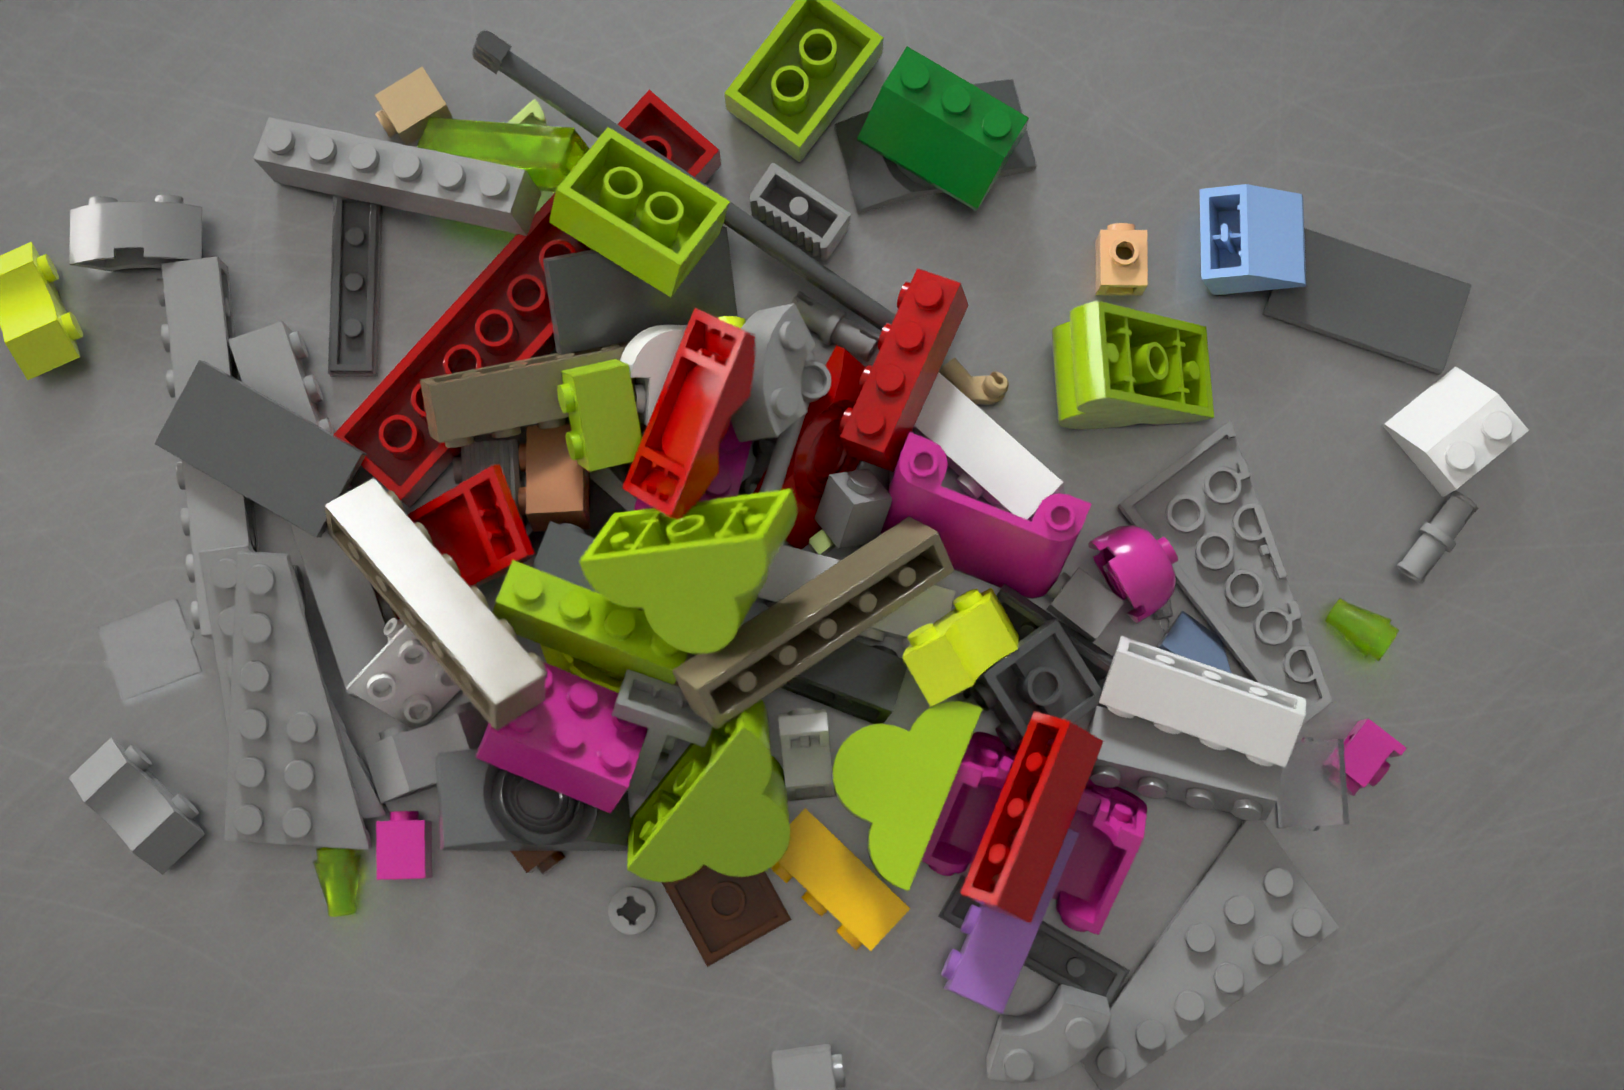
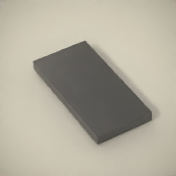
M722 226L719 236L672 297L659 291L593 249L543 259L556 352L561 355L631 341L643 330L657 325H688L694 308L717 318L723 316L738 317L727 227Z
M1304 228L1306 287L1271 290L1263 314L1441 374L1445 369L1472 285Z
M202 360L198 361L154 443L315 537H322L327 528L325 505L346 493L366 456V453Z

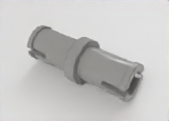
M801 291L793 298L791 304L795 303L807 328L820 335L821 342L827 345L833 342L862 358L865 362H868L870 357L873 356L878 347L879 334H875L846 318L847 313L839 308L833 311L807 297Z
M1453 491L1450 494L1451 496L1431 523L1425 522L1419 529L1422 535L1402 562H1399L1397 565L1401 572L1417 583L1423 584L1426 576L1444 552H1451L1456 546L1455 537L1473 513L1479 509L1471 499L1458 491Z

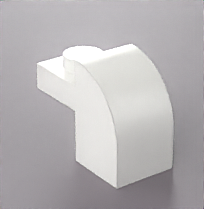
M657 325L647 328L637 334L622 353L620 361L629 364L631 377H636V384L632 385L639 422L648 425L688 325Z
M800 708L789 713L778 714L788 801L834 796L826 709Z

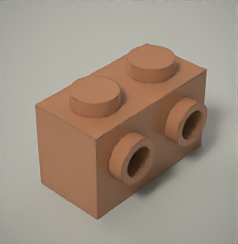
M570 423L549 429H540L538 425L526 426V443L519 444V466L521 472H526V487H519L518 489L519 512L521 516H527L534 532L547 531L550 521L559 525L569 523L581 529H590V471L578 465L577 460L573 461L569 455L566 433L572 431Z

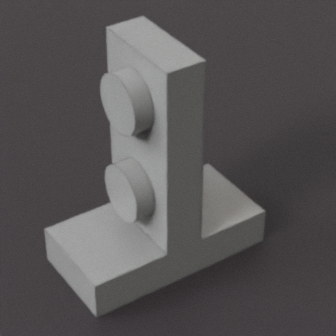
M628 669L611 716L647 727L648 730L626 791L645 797L651 779L660 781L669 757L668 753L662 752V748L672 750L676 738L705 747L712 728L711 724L691 710L680 687Z

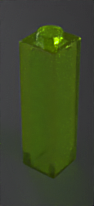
M429 117L424 133L417 145L418 148L525 169L540 191L556 192L558 186L590 149L577 131L570 127Z

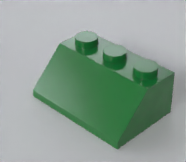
M907 46L882 85L857 137V141L968 207L978 211L1024 136L1029 117Z

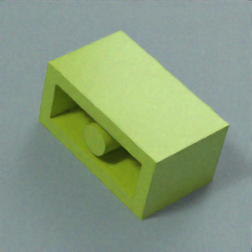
M613 359L562 370L563 384L557 386V394L563 413L569 414L572 431L566 433V443L571 459L573 461L577 460L578 465L588 471L633 462L642 436L629 364Z

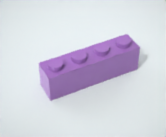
M1068 829L1031 924L996 912L982 904L979 907L973 904L970 906L960 930L967 934L960 952L952 949L941 973V976L948 979L944 989L994 1012L1003 1014L1078 838V832Z

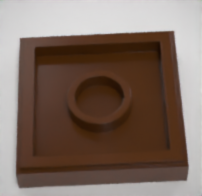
M704 864L699 870L684 879L673 882H661L707 967L792 920L765 871L756 875L735 877L721 874Z

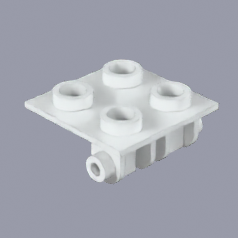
M392 618L384 627V634L388 636L387 645L347 685L346 689L410 728L416 729L426 726L461 689L401 619Z

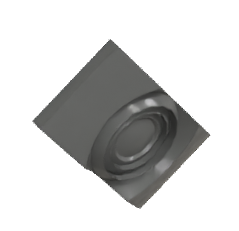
M1013 79L973 84L1022 113ZM870 111L835 124L838 142L858 214L943 193L940 189L857 141V137ZM1027 129L998 178L1036 169L1037 165Z
M478 749L437 754L436 773L441 851H628V835L631 829L628 791L624 793L610 814L477 759L475 757Z

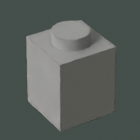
M869 469L829 474L814 519L838 549L867 544L880 536L892 503V497Z
M1079 567L1072 576L1063 571L1047 592V595L1054 600L1046 610L1093 643L1125 601Z

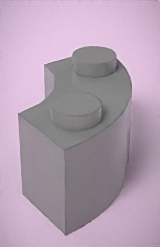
M158 195L155 197V201L118 202L117 199L112 197L97 196L89 198V205L70 210V265L112 272L128 268H162V263L202 258V206L184 204V199L181 196Z
M795 303L756 311L741 328L755 335V365L751 396L731 417V423L739 442L777 437L807 413L802 396L801 374L805 360L816 344Z
M467 702L444 710L445 719L408 731L407 725L402 724L381 731L379 733L381 741L363 749L380 803L434 788L433 785L437 784V754L479 749L489 723L488 720L478 709H473L471 702Z
M111 737L69 779L83 802L114 829L131 852L163 875L205 835L194 820L199 812L182 794L178 793L174 797L148 770L152 763L142 751L132 744L125 749Z
M1060 984L1053 998L1039 1010L1021 1016L1000 1014L986 1056L988 1079L1010 1083L1039 1081L1062 1073L1077 1064L1095 1047L1109 1024L1111 1012L1107 997Z

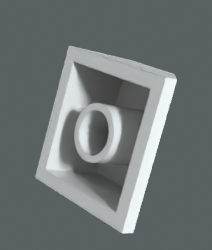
M1456 366L1382 425L1442 497L1458 489L1529 431L1498 393Z

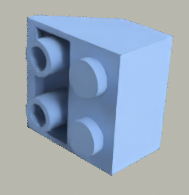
M1249 184L1199 189L1201 278L1212 295L1306 287L1304 201L1302 194Z

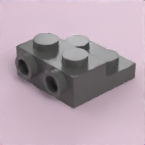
M1057 619L1047 620L1019 641L1016 651L1003 657L986 669L977 678L975 685L970 688V692L977 704L985 711L992 709L1001 724L995 728L996 733L1003 744L1010 750L1016 748L1019 750L1034 711L1075 723L1100 704L1099 700L1102 693L1100 686Z

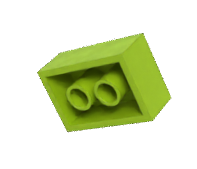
M795 0L725 91L726 110L795 160L801 162L882 56L884 37L832 0Z
M607 127L556 189L549 223L659 291L672 297L719 236L730 201Z

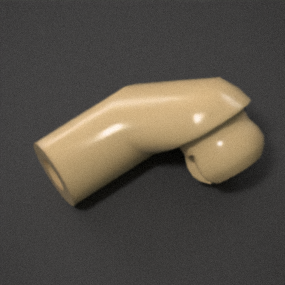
M956 358L950 360L939 370V373L976 405H993L1000 402L1005 397L1009 387L1008 380L1002 373L992 372L990 376H971Z

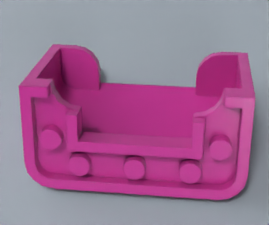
M909 432L888 489L892 497V503L881 534L907 517H911L938 531L954 570L1002 588L1005 583L1026 598L1035 599L1046 595L1057 581L1084 525L1091 503L1071 495L1057 493L1049 495L1042 500L1036 509L1032 522L941 486L948 465L946 453L935 442Z
M973 732L921 862L928 864L933 871L944 876L963 873L968 865L973 863L1017 755V748L1010 750L997 736L984 732ZM1088 779L1069 829L1078 832L1079 835L1052 898L1057 900L1056 910L1061 916L1062 922L1075 931H1089L1096 935L1100 934L1144 839L1147 805L1135 794L1118 786L1102 787Z

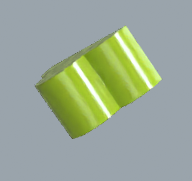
M1094 301L1072 309L1069 313L1070 321L1052 329L1057 409L1060 426L1070 429H1108L1139 423L1180 424L1214 418L1206 326L1110 303Z
M792 489L699 501L683 518L678 520L669 517L656 508L613 513L579 563L587 581L600 595L621 606L643 608L650 626L665 642L677 649L690 653H711L723 648L733 639L764 587L768 577L769 566L794 526L797 514L795 497Z
M762 699L717 729L712 726L705 747L691 743L630 818L631 829L628 835V871L643 879L654 882H673L692 875L705 864L721 874L744 877L764 872L781 859L790 840L788 797L783 768L777 759L771 755L768 713Z
M962 701L943 702L923 712L909 731L889 724L869 725L851 734L839 748L832 771L835 794L841 805L851 815L870 824L867 835L868 855L878 874L890 884L909 891L983 708Z

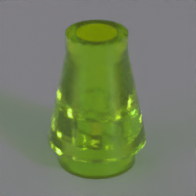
M1342 598L1338 599L1325 619V622L1333 626L1365 659L1371 656L1378 662L1400 631L1390 624L1392 619L1350 604Z
M317 848V860L313 861V865L327 904L328 916H345L356 913L361 855H356L355 849Z

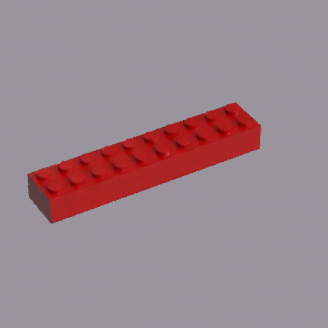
M648 90L617 124L704 184L722 165L720 150L651 90ZM555 193L534 215L528 235H515L333 434L365 452L366 456L361 466L388 490L393 491L409 508L450 465L453 457L458 456L461 452V447H445V442L439 443L430 436L420 380L550 355L556 348L543 259L592 249L549 223Z

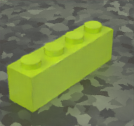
M515 560L510 565L492 611L498 620H506L516 635L625 677L628 669L675 685L677 680L672 670L683 664L688 652L677 649L660 638L650 626L644 611L618 605L599 593Z

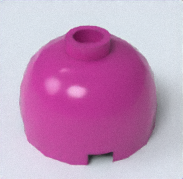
M1134 525L1119 526L1103 533L1088 543L1089 548L1100 551V553L1093 556V559L1111 592L1122 600L1127 598L1134 607L1127 615L1135 623H1139L1154 614L1168 602L1174 592L1176 583L1172 564L1178 561V557L1164 536L1156 540L1146 529Z

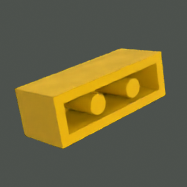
M806 808L790 823L788 847L781 859L771 869L786 884L794 877L807 890L801 898L818 915L822 917L829 911L842 924L836 932L856 951L862 945H865L872 951L911 908Z

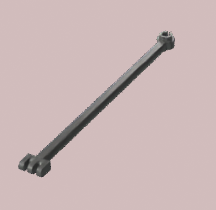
M482 31L477 35L472 49V56L477 62L493 73L502 72L597 138L609 127L711 189L510 51L512 46L492 32ZM730 202L723 224L880 331H882L887 323L892 324L896 316L894 313Z

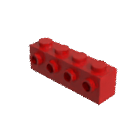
M917 268L911 283L905 282L897 299L898 311L892 324L887 323L882 329L878 340L879 353L873 366L868 365L864 369L859 381L858 389L860 394L853 408L849 407L846 409L840 422V438L851 457L894 472L909 432H912L969 306L960 282Z
M1034 711L960 894L996 912L1031 924L1104 741L1071 721Z

